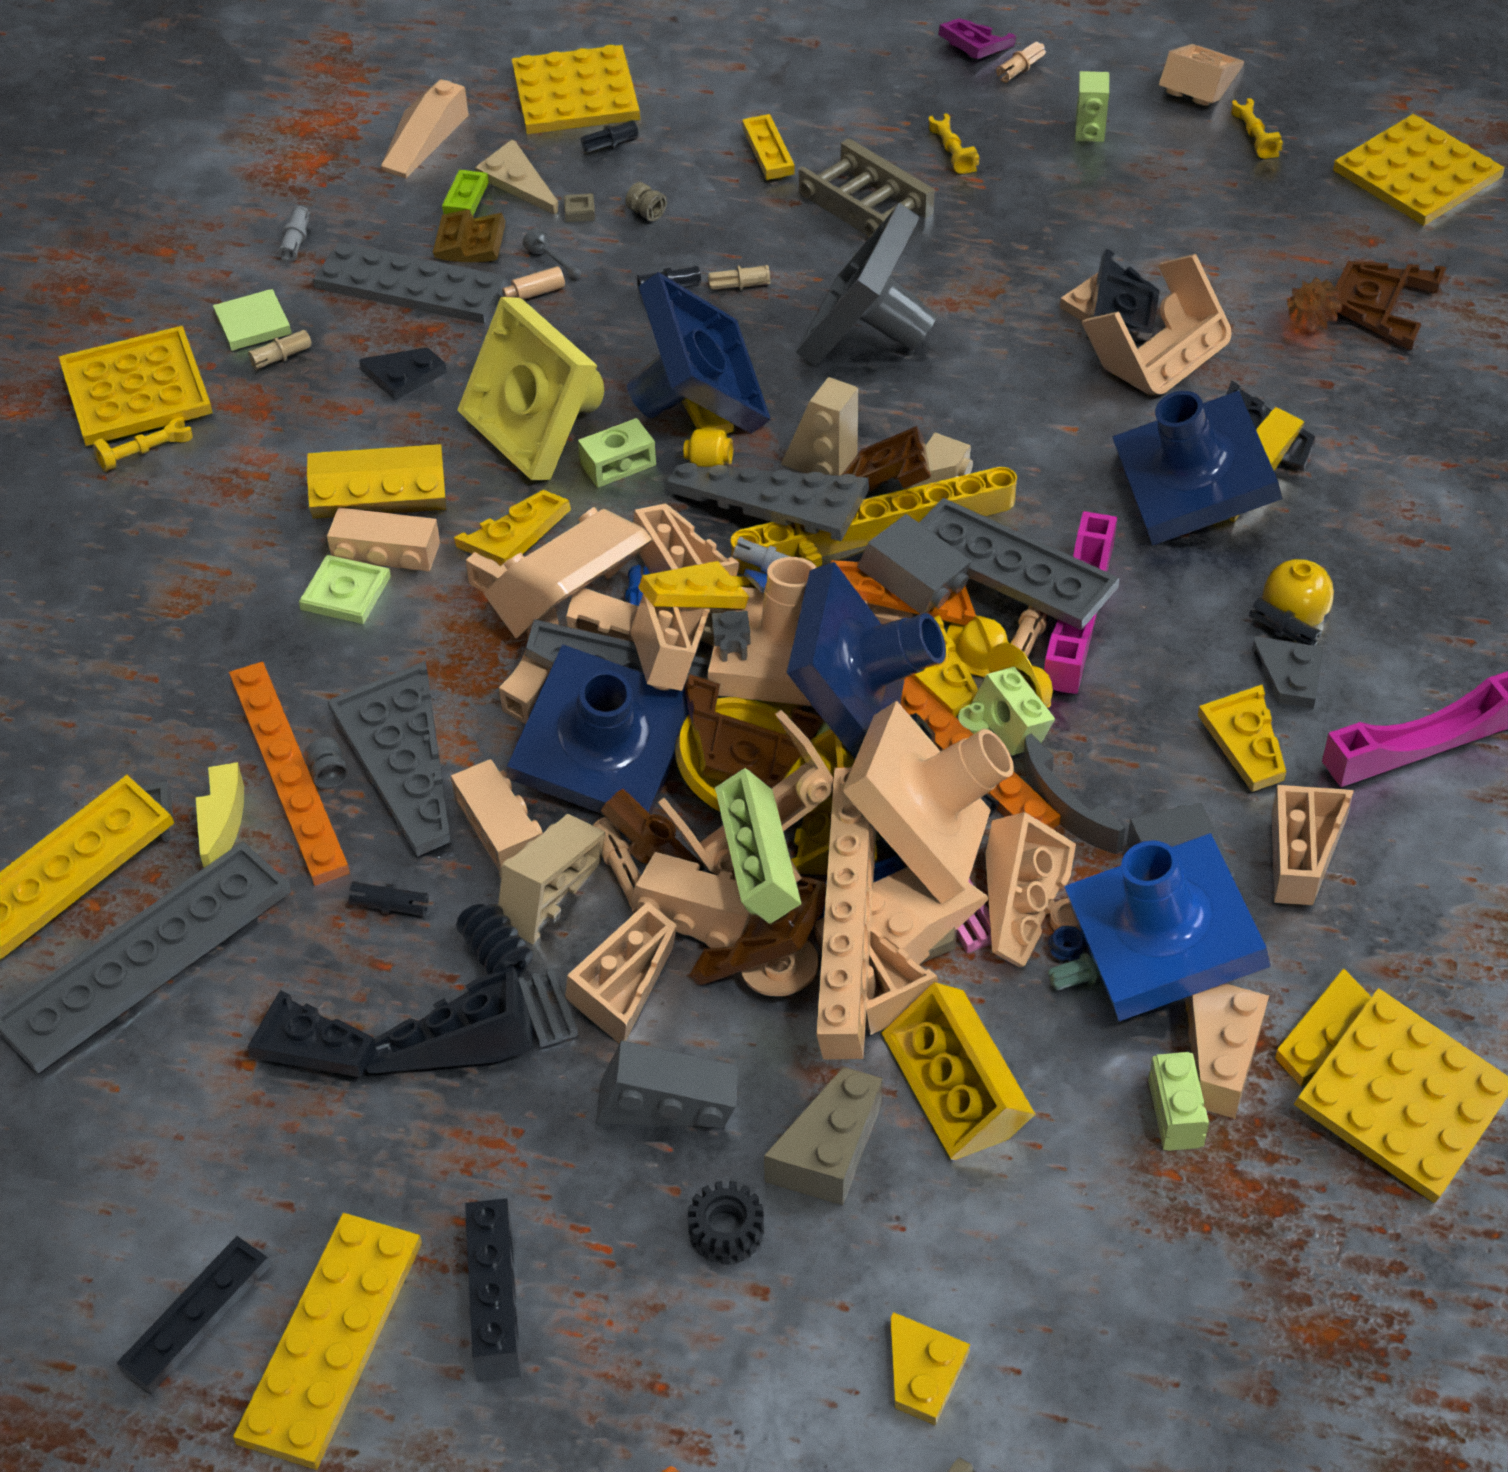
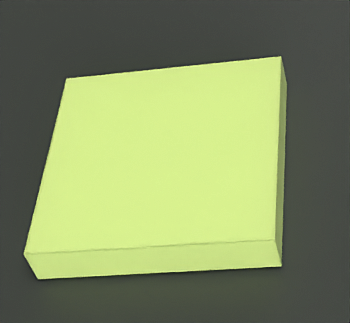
M273 289L213 305L215 315L231 351L292 334L289 322Z
M327 554L299 600L300 610L364 624L391 577L390 569Z

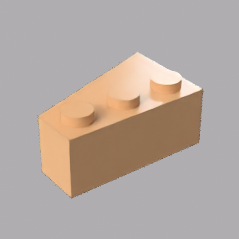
M582 588L572 595L566 615L567 627L634 642L631 628L639 606Z
M644 594L642 595L631 633L647 684L659 690H683L710 608L653 606Z
M1277 785L1271 813L1274 903L1314 904L1347 820L1354 790Z
M655 852L635 885L630 906L639 910L646 902H649L677 925L676 932L690 935L706 943L710 948L734 946L742 935L752 914L741 902L737 881L732 880L733 873L721 870L719 875L700 871L698 863Z
M1225 983L1186 997L1189 1043H1191V1053H1193L1206 1111L1235 1119L1262 1028L1269 995Z

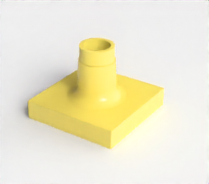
M501 297L457 411L530 480H551L577 414L580 412H593L600 406L604 396V383L600 373L596 370L597 365L522 298Z

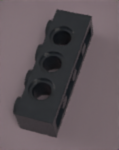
M508 1198L465 1203L472 1358L477 1381L521 1377L513 1231Z

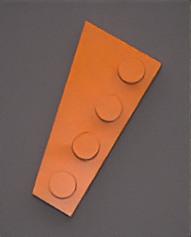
M831 560L830 563L835 562L862 599L867 601V603L920 615L915 609L857 568L859 562ZM966 586L957 594L952 592L939 609L934 607L927 612L933 618L940 615L944 621L967 625L976 616Z

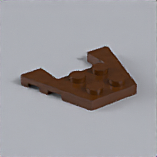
M1348 261L1333 290L1328 307L1389 340L1412 350L1419 336L1422 323L1393 316L1394 308L1406 285L1438 293L1447 267L1435 266L1434 271L1419 270V265L1407 264L1405 269L1388 268V263Z
M915 426L863 448L842 475L852 474L856 477L868 478L869 491L878 488L883 481L891 478L899 480L904 489L927 480L931 477L924 437L918 427Z
M689 674L684 690L701 774L724 782L746 768L771 789L784 780L801 757L787 732L782 734L715 712L720 684ZM792 708L788 716L810 742L823 723L821 716L796 708Z
M801 876V880L796 883L801 905L771 924L759 915L752 914L742 935L734 946L704 949L689 976L697 985H704L800 951L806 943L808 935L818 917L823 913L827 887L825 882Z

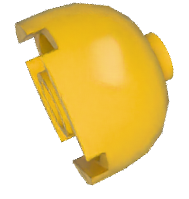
M1292 559L1282 562L1270 572L1263 588L1262 599L1285 612L1290 610L1296 613V618L1310 626L1321 623L1324 620V616L1330 613L1334 600L1333 582L1326 570L1317 563L1306 559Z

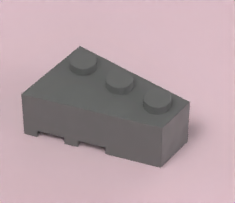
M621 1040L600 1081L596 1123L724 1128L736 1108L739 1066Z

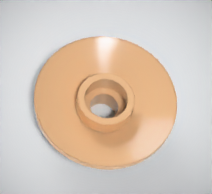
M807 940L800 951L741 971V974L746 984L758 993L768 996L790 995L802 990L814 979L819 966L818 954L812 943Z

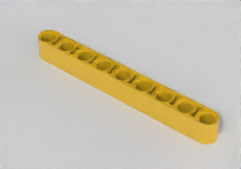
M995 467L864 499L842 541L831 539V533L819 530L816 534L806 532L804 525L798 523L785 526L770 522L741 529L731 536V557L736 545H738L739 537L769 548L770 545L777 548V552L790 557H799V543L807 540L815 544L818 553L822 557L867 546L870 540L905 514L919 523L942 498L983 516L1010 510L1015 504L1017 476L1010 468ZM735 559L739 562L737 573L744 574L745 569L761 572L760 567Z

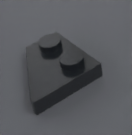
M428 347L359 360L361 371L395 401L447 373L446 363Z

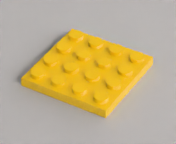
M606 45L591 49L580 48L575 51L550 52L543 55H524L519 58H512V67L526 134L640 120V110L623 45Z
M1415 114L1410 115L1336 159L1333 171L1423 226L1502 178L1505 167L1496 163L1491 158L1479 153L1469 145L1462 143L1444 130H1440Z
M183 325L58 356L85 446L93 445V441L101 438L108 441L158 427H165L172 419L177 417H183L185 421L213 414L210 400Z
M1378 988L1298 1096L1294 1105L1435 1204L1507 1099L1508 1076Z

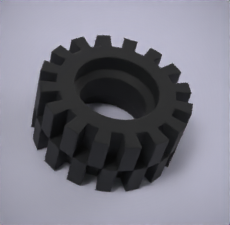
M722 1181L715 1182L714 1191H711L707 1185L702 1188V1197L697 1193L692 1198L693 1205L688 1207V1231L690 1242L693 1247H697V1253L703 1257L708 1252V1261L713 1263L720 1256L722 1257V1265H730V1257L735 1256L737 1263L744 1261V1252L751 1257L756 1252L755 1245H761L763 1241L762 1234H764V1211L762 1204L759 1205L757 1194L754 1193L750 1196V1188L744 1184L740 1191H738L737 1182L729 1181V1188H723ZM733 1213L742 1219V1225L733 1232L722 1233L713 1230L710 1226V1221L717 1214Z

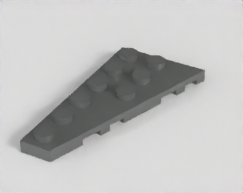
M694 463L678 464L667 480L669 493L697 501H704L709 498L718 501V507L730 509L732 505L743 508V514L785 526L794 523L802 524L806 532L816 534L819 530L830 532L831 539L842 541L869 491L868 478L856 477L852 474L836 476L824 475L821 472L794 473L784 469L778 471L759 470L755 467L737 469L728 468L724 465L697 467Z

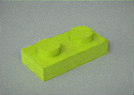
M459 169L442 204L443 215L470 209L472 215H474L489 183L488 173Z

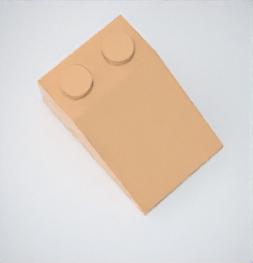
M1190 44L1169 51L1159 85L1166 87V92L1171 95L1181 97L1183 94L1193 97V102L1208 106L1209 103L1220 100L1243 67L1244 61L1195 44Z
M906 867L873 883L871 924L880 930L884 938L898 949L903 948L907 951L911 959L919 965L929 956V950L954 927L957 930L988 901V896L968 882L965 891L941 904L909 867Z

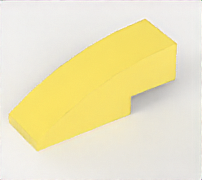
M238 762L208 767L210 795L196 797L199 849L204 868L231 850L241 825L244 808V784Z

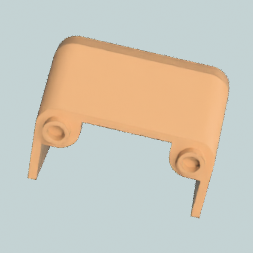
M1196 254L1161 262L1158 265L1171 292L1162 300L1160 305V314L1166 327L1138 349L1119 311L1088 318L1081 322L1102 366L1108 372L1150 396L1166 393L1225 347L1231 339L1230 324Z
M593 507L578 518L580 523L526 557L519 553L504 564L507 570L483 594L517 639L532 626L534 619L539 620L552 607L602 575H605L607 579L613 577L652 542L653 539L645 528L606 509L597 511Z
M780 710L775 715L806 762L772 788L782 829L785 831L830 796L833 791L834 779L810 740ZM663 798L658 802L699 861L709 872L719 874L721 870L730 872L734 869L724 825L699 843L692 831L667 800Z

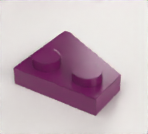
M961 18L940 24L938 35L946 39L949 44L960 48L968 53V56L975 59H981L984 56L1013 47L1016 41V35L1008 33L1004 37L991 34V27L978 25Z

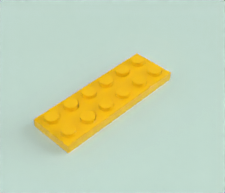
M128 775L121 778L0 872V960L175 823L171 814Z
M342 1213L235 1431L233 1438L236 1445L314 1470L318 1469L422 1245L419 1234Z

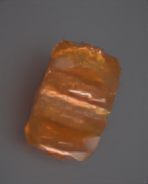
M1316 276L1309 284L1302 279V287L1292 288L1293 296L1287 298L1290 319L1296 322L1297 327L1301 330L1308 327L1313 333L1318 326L1327 330V322H1337L1336 313L1342 311L1339 290L1333 287L1328 279L1321 282Z

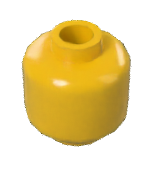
M696 429L692 433L690 440H685L684 459L690 460V463L696 464L697 467L726 466L731 464L733 460V440L728 438L726 432L720 429Z

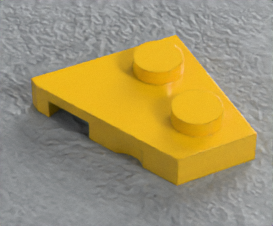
M893 1312L890 1329L895 1409L936 1426L970 1353V1344Z

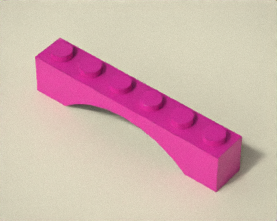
M1083 511L1073 557L1107 572L1114 547L1117 517ZM1097 613L1082 630L1058 619L1050 638L1044 671L1052 681L1053 690L1078 694Z
M1508 671L1487 678L1456 702L1423 718L1388 726L1358 722L1329 732L1322 763L1339 786L1344 787L1508 729Z

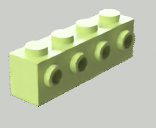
M744 768L715 787L741 902L751 914H757L771 924L801 905V900L773 790Z

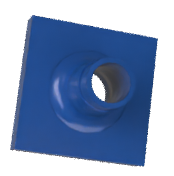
M1211 833L1173 847L1161 841L1138 843L1125 853L1121 866L1064 886L1070 907L1118 1021L1271 967L1267 947Z

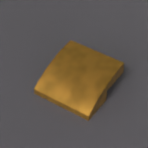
M470 209L442 215L433 249L434 257L453 262L476 263L498 260L506 224L502 212L478 218L473 217Z

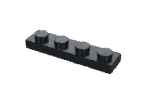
M236 1236L117 1362L119 1370L152 1394L271 1266L268 1257Z

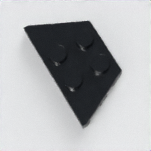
M1106 249L1100 261L1090 318L1119 311L1133 341H1148L1154 330L1160 290L1149 281L1144 280L1131 266L1126 270L1112 260L1115 253Z

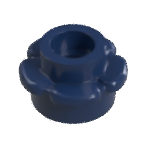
M1073 926L1057 928L1048 940L1051 955L1059 961L1071 962L1078 960L1087 948L1082 932Z

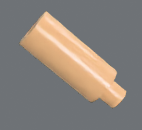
M556 266L511 280V286L502 288V293L504 297L526 300L565 288V280L560 267Z

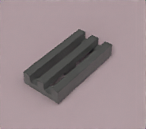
M554 967L546 969V975L540 976L539 972L531 974L532 979L525 981L524 977L519 978L533 1024V1030L540 1048L578 1036L577 1026ZM550 985L567 1029L561 1031L544 986ZM536 989L553 1034H545L529 991Z

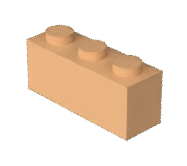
M346 508L337 509L327 534L330 554L332 556L377 566L430 571L440 545L437 519Z
M492 759L451 775L454 798L499 872L506 859L515 856L524 849L529 841H534L543 834L539 823L536 820L530 821L527 816L528 810L523 798L520 795L515 796L511 791L512 785L510 779L507 778V773L504 770L499 771Z

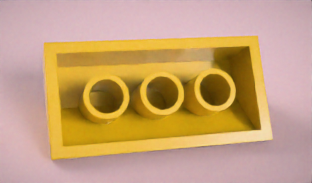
M441 444L308 453L307 483L309 509L312 519L334 518L338 508L390 514L447 510Z
M933 982L882 1032L885 1041L950 1159L958 1160L1009 1140L1036 1115L964 990Z

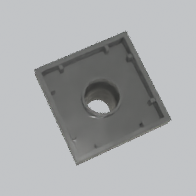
M901 203L895 206L836 276L796 351L798 355L817 367L857 320L866 322L911 351L922 342L933 326L937 314L923 305L921 300L890 276L920 218Z

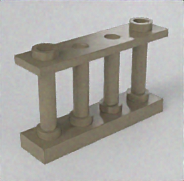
M850 138L841 142L840 161L822 173L816 175L803 166L799 168V193L868 237L873 234L895 208L894 206L883 214L872 209V207L888 197L925 219L934 214L935 189ZM846 171L856 176L839 188L829 183ZM867 184L877 189V191L861 201L850 196Z

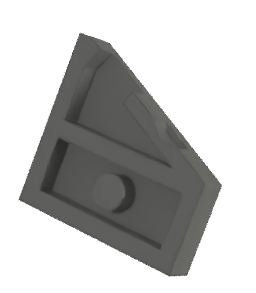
M1254 636L1253 653L1258 654L1263 663L1262 671L1266 680L1272 684V692L1277 703L1314 709L1323 647Z

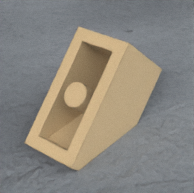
M934 433L925 445L931 477L905 489L970 474L973 467V460H970L971 445Z

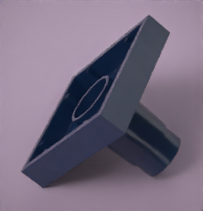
M659 272L638 286L660 352L659 356L627 382L628 394L638 410L649 418H655L687 398L751 434L768 423L771 418L737 319Z
M1239 390L1205 403L1202 402L1199 395L1191 391L1170 393L1157 404L1155 409L1156 421L1112 436L1152 546L1283 499L1278 479Z
M832 562L809 571L787 674L854 759H856L873 716L895 701H898L900 704L905 678L922 672L925 668L942 663L946 656V646L940 626L928 613L881 624L838 565Z
M562 644L507 764V778L601 814V809L616 792L624 789L645 810L652 814L676 757L675 746L678 734L689 715L684 688L682 691L656 689L647 684L644 673Z

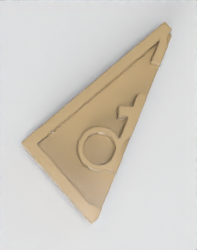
M514 140L509 141L475 167L477 172L488 173L489 184L549 213L556 214L558 212L557 199Z

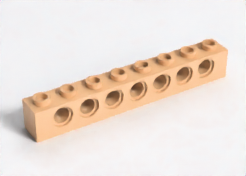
M835 768L816 1033L823 1060L864 1059L876 829L843 792L852 768Z

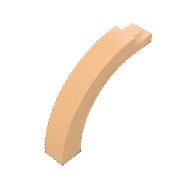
M475 552L466 559L469 584L482 592H485L507 570L504 564L499 566L495 561L486 559ZM552 607L539 619L540 621L559 625L555 607ZM532 626L527 630L528 638H529V635H530V631H531ZM524 652L517 668L499 687L502 711L526 724L550 669L528 658Z

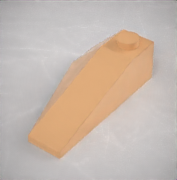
M440 79L404 111L382 162V171L407 178L468 117L465 86Z
M1026 812L992 820L985 854L992 952L1019 968L1025 967L1042 934L1041 924L1046 914L1051 913V908L1056 903L1054 899L1059 889L1064 888L1070 879L1076 843Z

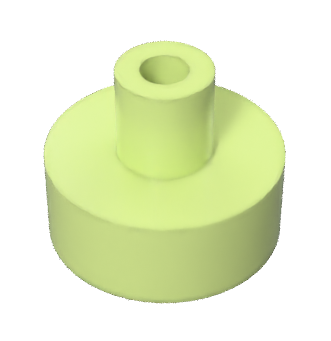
M974 702L959 711V722L973 734L982 729H988L993 732L983 719L984 705L982 703Z

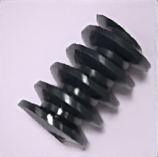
M484 904L472 905L463 910L457 918L456 927L458 932L463 935L464 941L470 945L471 951L477 956L479 963L484 966L487 974L514 966L518 977H520L524 969L531 963L533 951L526 946L525 940L518 936V930L511 925L509 917L504 914L502 907L498 904L486 906Z

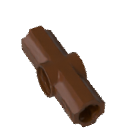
M624 789L616 792L601 809L602 814L631 841L629 849L632 855L640 862L648 864L653 854L658 852L698 863L700 866L699 870H704V865L675 838L676 829L672 822L659 814L651 815Z

